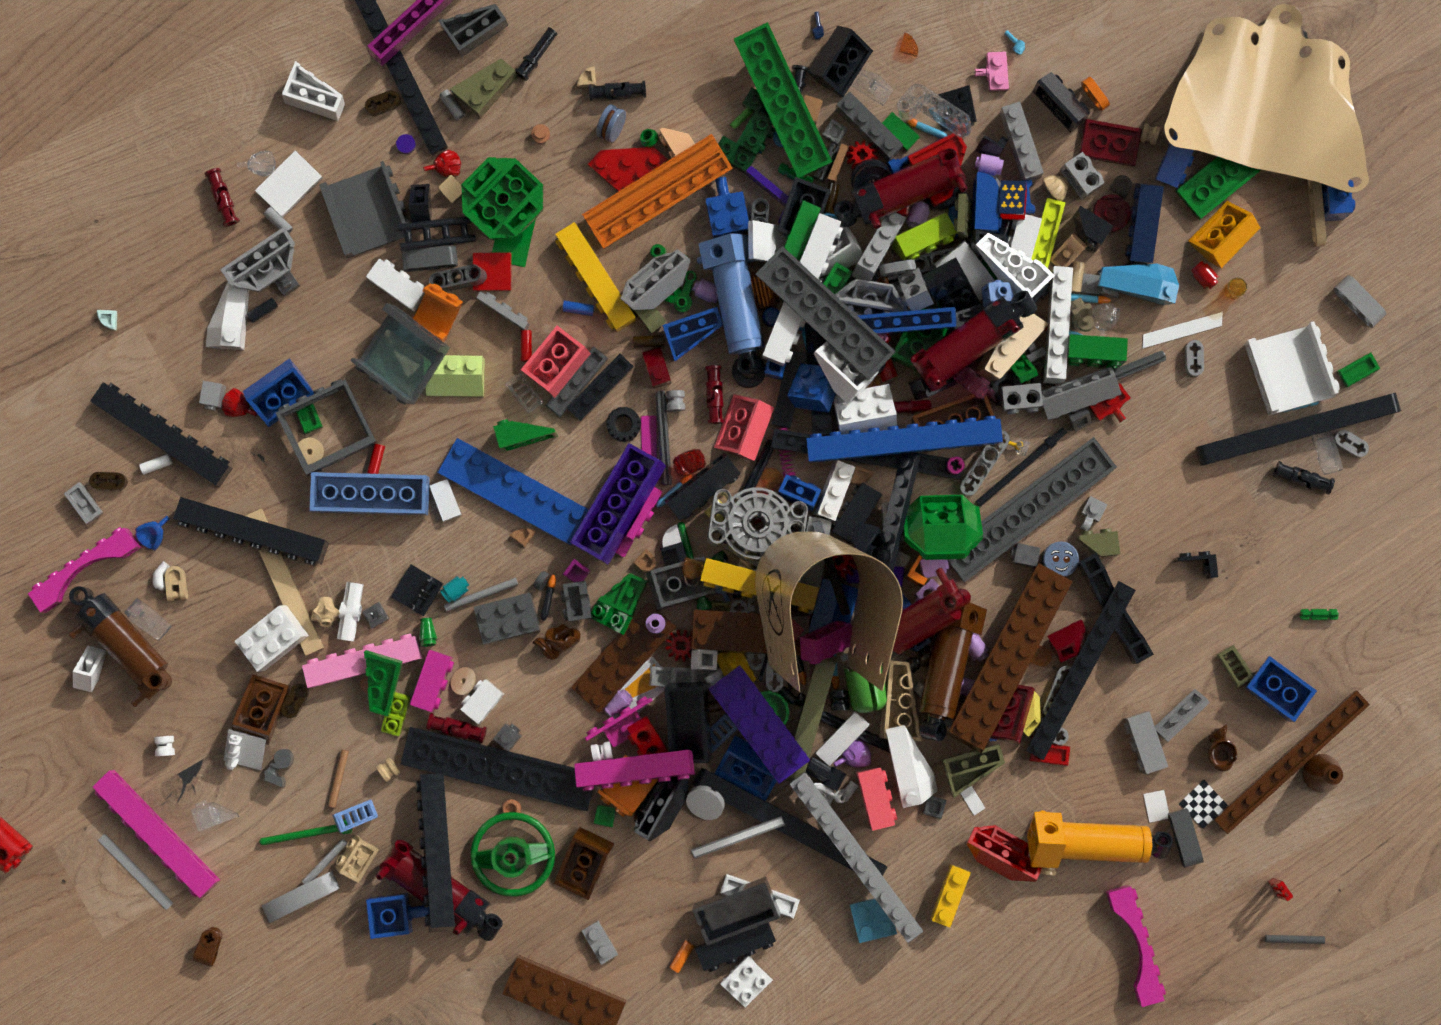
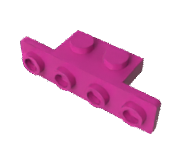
M656 487L653 488L617 549L616 553L625 557L635 539L641 537L644 532L642 527L646 521L649 523L654 514L652 510L662 495L661 490Z
M645 696L638 700L636 707L632 709L627 707L619 712L621 716L614 719L612 716L604 721L603 724L605 726L600 729L594 727L586 732L588 736L585 737V740L588 741L604 731L613 748L628 739L627 735H629L627 727L642 719L637 710L652 702L653 699H647Z

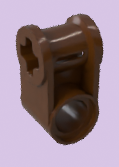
M211 927L201 934L193 955V961L210 967L213 966L222 940V931L219 928ZM211 933H212V937L215 938V939L212 940V941H211V937L208 936V935L211 934Z

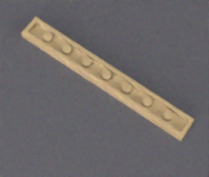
M262 509L246 515L247 517L268 523ZM262 547L259 550L282 604L287 605L309 635L300 642L305 656L323 649L324 646L283 554L274 555L269 553L268 549Z

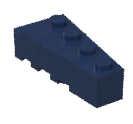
M1135 184L1134 203L1131 209L1132 222L1128 229L1130 241L1125 251V256H1128L1130 261L1153 263L1164 186Z

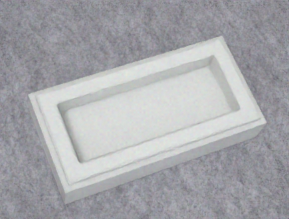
M448 479L430 485L443 522L462 515Z

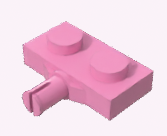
M988 52L986 54V68L975 69L974 76H986L989 91H1008L1006 52Z

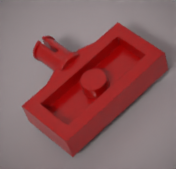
M1120 383L1121 395L1098 402L1096 405L1088 406L1098 421L1111 414L1115 415L1119 423L1126 419L1120 408L1131 397Z

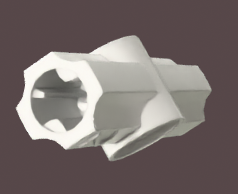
M346 582L344 600L341 602L339 609L340 623L337 639L354 641L357 622L360 620L362 605L360 604L363 584Z

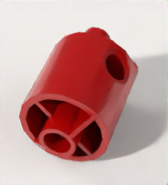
M0 817V870L6 874L11 868L15 869L22 862L20 858L24 854L27 855L32 850L33 845Z

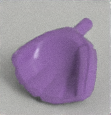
M856 739L842 753L843 758L833 763L835 767L844 762L854 768L866 767L871 764V752L863 741Z

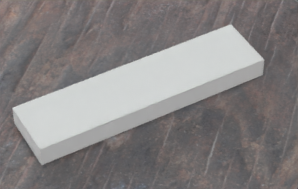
M726 874L720 893L750 882ZM772 890L780 914L794 919L800 899Z

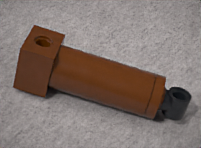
M969 603L960 609V620L935 634L918 711L927 715V719L923 720L920 725V735L924 739L944 740L947 734V726L944 721L946 719H955L972 635L982 636L987 609L973 603Z

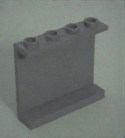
M384 161L380 162V167L330 185L327 182L319 184L343 253L347 258L404 238V231L397 232V224L411 223L410 219L404 216L403 212L406 211L403 201L398 199L397 194H400L396 183H392L391 177L394 175L390 165L386 166Z

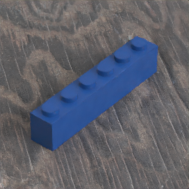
M955 307L857 315L877 335L957 328Z

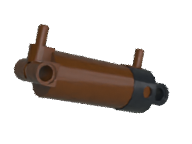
M77 586L70 591V601L74 605H78L81 610L75 617L79 625L69 633V636L75 639L85 630L109 653L138 685L137 689L140 693L131 701L134 707H137L145 698L150 700L157 692L171 686L172 678L165 670L168 663L129 622L105 593L94 598L92 590L87 587ZM83 591L85 598L79 601L78 594Z

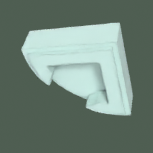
M97 310L100 322L105 327L116 330L117 311Z

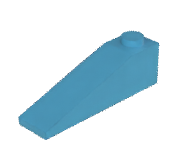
M1160 264L1101 267L1098 282L1099 287L1161 305L1175 304L1179 289L1174 269Z

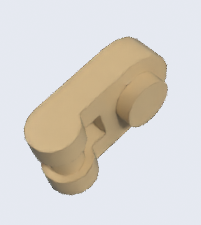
M179 566L169 567L165 572L167 601H174L178 598L187 600L188 590L185 571ZM179 585V591H174L173 586Z

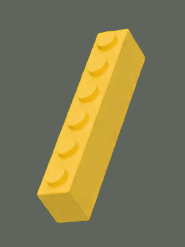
M573 222L555 234L557 237L555 243L560 250L564 249L567 253L565 258L569 265H574L578 270L575 272L580 282L585 281L588 286L585 290L591 298L595 297L598 303L595 305L599 312L606 314L608 319L605 321L610 329H615L616 332H619L635 322L636 317L629 306L621 300L620 292L576 223Z
M706 558L700 580L704 582L703 586L715 588V585L723 587L722 591L733 593L734 590L740 591L741 596L752 598L753 595L757 596L755 587L756 571ZM798 582L792 595L791 605L797 606V610L808 613L809 610L813 611L819 587Z

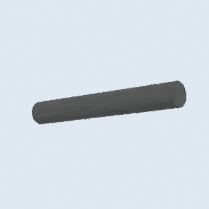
M1265 935V942L1325 944V936Z

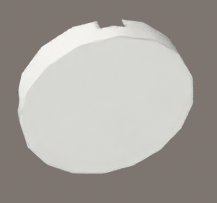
M696 786L687 795L686 803L689 810L695 816L704 820L717 819L725 807L721 794L717 791L714 792L708 786Z

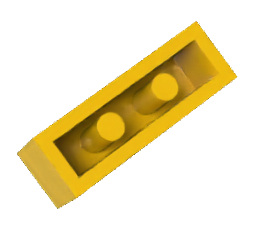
M950 864L930 917L932 921L951 928L968 882L970 871Z

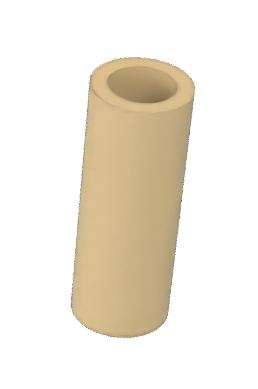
M1073 262L1071 293H1081L1084 262Z

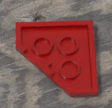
M956 131L909 155L907 159L910 165H914L937 155L942 150L952 148L956 150L961 166L967 146L960 133ZM948 189L930 197L932 205L936 207L951 199L954 189Z
M655 147L600 150L588 163V166L615 190L620 191L665 163L668 159Z

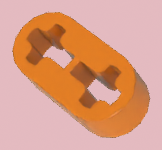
M1090 76L1081 82L1082 88L1100 111L1110 106L1109 100Z

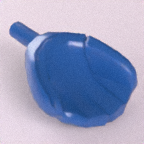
M166 516L159 523L152 521L139 525L136 528L135 534L139 543L146 548L156 550L163 539V529L161 527L170 518Z

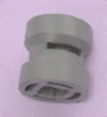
M666 391V398L668 399L667 411H685V404L683 403L685 391Z

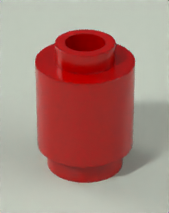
M1203 261L1191 270L1193 277L1204 289L1207 287L1212 289L1218 283L1217 279L1219 276Z

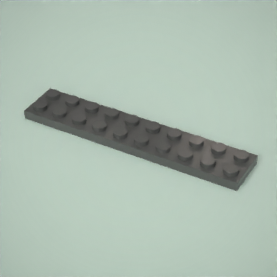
M1093 437L982 520L983 539L970 551V554L965 559H947V561L961 580L966 582L1116 469L1117 466Z

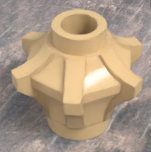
M319 598L316 608L312 610L311 620L319 622L322 627H329L333 621L339 620L337 615L340 612L335 608L332 598Z

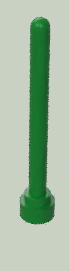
M679 522L677 526L687 560L694 559L685 524ZM704 596L698 598L696 607L697 610L712 609V604L708 597Z
M343 819L345 826H348L346 819ZM336 824L264 837L259 840L260 845H269L339 832ZM352 828L341 833L343 835L352 833Z

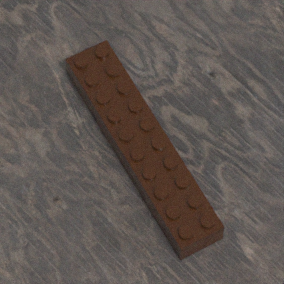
M1040 563L1037 564L946 735L979 753L984 751L1073 581Z

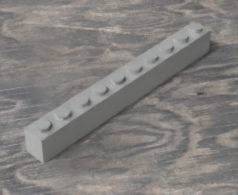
M803 772L789 783L907 943L923 932L922 928L808 775Z

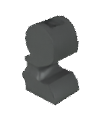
M281 749L274 755L275 763H270L268 769L264 771V780L280 787H285V777L280 776L278 770L291 767L294 756L292 751Z

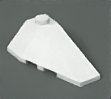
M905 725L886 729L902 807L906 808L922 804L938 791L934 772Z

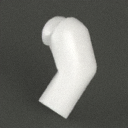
M164 561L153 572V586L160 591L166 588L163 576L170 567Z
M850 781L844 789L838 790L835 793V801L837 803L847 802L858 788V785Z

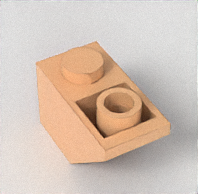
M667 128L659 129V139L663 146H668L670 158L695 144L687 133Z

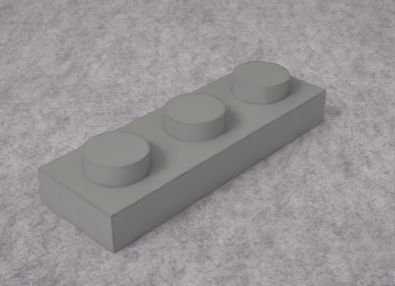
M480 291L476 297L478 301L522 330L529 328L530 325L527 322V317L519 312L516 315L511 311L512 308L504 302L499 304L495 301V296L489 292L484 294Z
M1194 689L1155 726L1156 732L1169 742L1210 702L1199 691Z

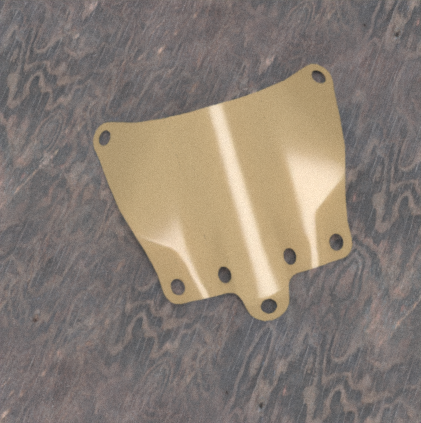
M1280 4L1274 7L1262 26H1258L1250 20L1241 17H1225L1212 20L1207 25L1202 43L1181 78L1164 126L1168 141L1175 147L1198 150L1251 168L1319 182L1345 192L1354 193L1363 190L1369 182L1361 129L1351 99L1349 86L1350 60L1348 54L1332 41L1304 38L1301 34V12L1292 5ZM1283 11L1290 12L1292 16L1287 24H1282L1279 20V16ZM1217 24H1223L1225 27L1220 35L1212 33L1214 26ZM1253 32H1256L1259 37L1257 45H1253L1251 41ZM1304 46H1309L1312 49L1310 56L1306 58L1300 57V50ZM1339 56H1343L1345 60V67L1343 69L1338 64ZM1170 128L1174 129L1177 133L1178 139L1176 141L1170 137ZM1359 177L1362 180L1361 184L1357 187H1350L1348 185V181L1351 178Z

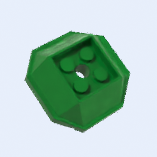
M488 157L461 184L463 214L490 240L517 238L543 212L544 186L516 158ZM502 196L508 197V202L500 204L499 199Z
M964 495L919 496L909 505L903 529L904 540L910 547L918 551L919 555L925 560L965 559L970 554V551L983 539L980 508L973 505Z

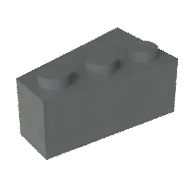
M496 4L475 9L473 12L458 14L452 18L438 20L441 28L461 57L508 26L505 16Z

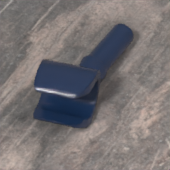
M817 11L814 12L817 27L812 29L815 39L824 36V29L820 23V16Z

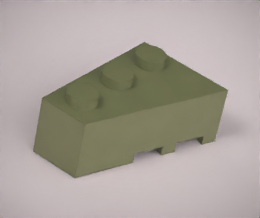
M499 59L450 88V91L455 98L481 119L518 76L510 65L504 60Z
M1000 744L987 746L982 753L973 750L941 759L952 797H956L1005 763Z

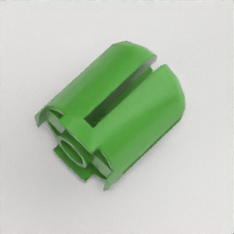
M844 669L851 707L854 711L867 713L872 712V710H881L886 706V682L883 691H881L853 669L851 671Z

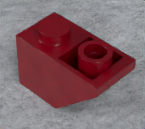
M1082 619L1047 636L1050 647L1060 663L1079 654L1087 632Z

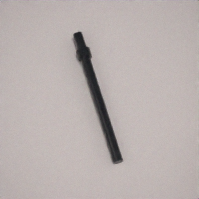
M1062 427L1053 436L1047 437L1039 448L975 501L977 505L981 507L1044 452L1056 446V442L1066 435L1067 431Z

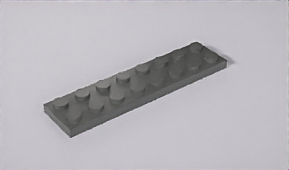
M783 246L756 273L760 280L866 379L870 380L895 354L896 351Z

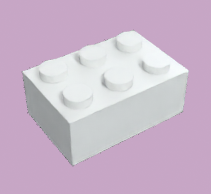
M889 384L865 388L848 404L836 394L833 407L841 435L849 434L850 430H860V433L868 432L869 428H879L882 431L887 430L889 426H897V414Z
M281 605L236 639L235 643L255 670L260 672L267 670L309 635L287 605Z

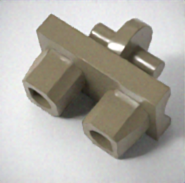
M1082 298L1072 301L1071 307L1073 309L1070 314L1072 315L1073 329L1079 328L1084 332L1092 330L1094 320L1092 318L1091 304H1084Z

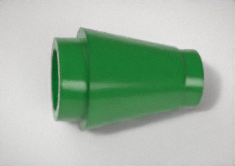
M432 618L420 619L419 642L421 647L435 646L438 638Z

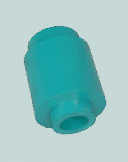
M457 575L446 583L440 592L449 603L451 601L455 602L469 591L467 588L469 583L463 576L460 578Z

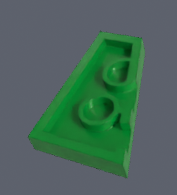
M365 650L364 659H366L367 667L365 670L368 678L369 711L388 717L391 712L403 661Z

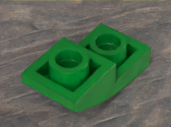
M598 600L591 611V619L622 635L625 634L632 620V617Z

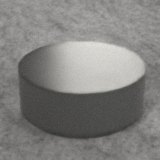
M542 571L536 578L534 587L541 591L547 584L550 574Z

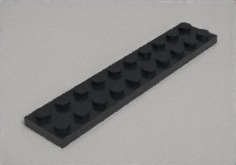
M415 727L409 728L400 763L401 765L437 774L444 773L445 776L588 811L593 790L583 791V788L576 787L574 767Z

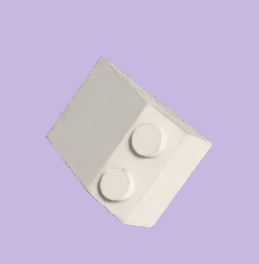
M825 342L814 352L833 391L847 404L860 394L878 374L877 372L870 380L866 379L828 342Z

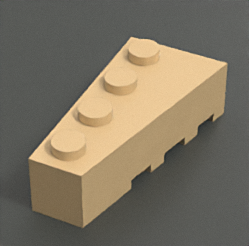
M1035 314L1026 318L1020 317L1024 328L985 353L975 372L990 382L1001 379L1049 324Z
M890 661L885 680L887 702L881 711L879 737L887 739L886 729L905 725L913 740L922 742L915 706L916 701L913 694L909 662Z

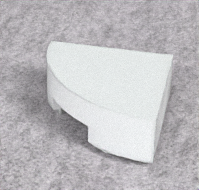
M677 524L665 532L662 541L663 547L681 542Z

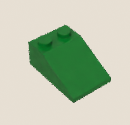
M508 419L498 421L497 425L493 426L499 448L502 452L558 437L554 428L508 421Z

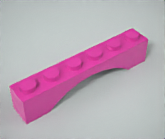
M121 527L115 529L111 533L112 536L108 539L103 538L95 544L96 547L92 550L87 549L79 555L80 558L76 561L71 560L63 566L64 569L60 572L55 571L47 577L48 580L44 583L39 582L35 584L28 595L41 613H47L62 603L69 584L77 574L91 564L104 559H126L139 550L141 546L131 531Z
M1126 885L1106 891L1111 910L1127 923L1137 942L1139 968L1133 987L1138 1004L1141 1007L1165 1001L1163 995H1166L1165 988L1158 980L1160 971L1157 964L1154 965L1152 957H1155L1152 946L1148 945L1146 939L1149 938L1146 926L1143 927L1141 919H1144L1141 908H1137L1135 900H1138L1135 888L1132 889L1131 886Z

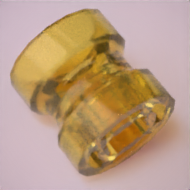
M1234 278L1225 285L1224 293L1229 299H1238L1247 291V284L1242 278Z

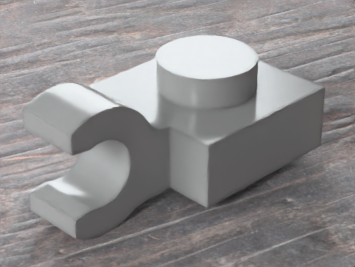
M1090 496L1081 512L1086 517L1080 528L1087 531L1090 529L1093 520L1099 522L1107 504Z

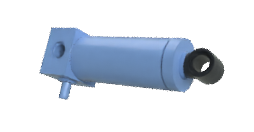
M730 233L698 243L701 256L697 257V263L703 264L704 270H712L728 352L731 355H739L736 364L740 373L757 374L762 369V360L756 355V350L764 348V342L748 263L755 262V260L749 259L748 235Z

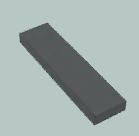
M594 346L589 351L591 353L559 394L555 398L552 396L545 405L560 418L566 412L567 407L579 396L608 360Z

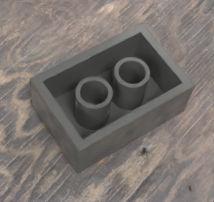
M532 593L474 607L483 645L541 631Z

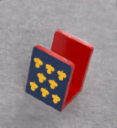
M1001 180L999 213L1002 220H1025L1026 181Z

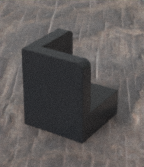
M984 136L975 151L980 154L999 157L1009 140L1002 136L997 143Z
M682 542L660 548L665 566L687 561Z

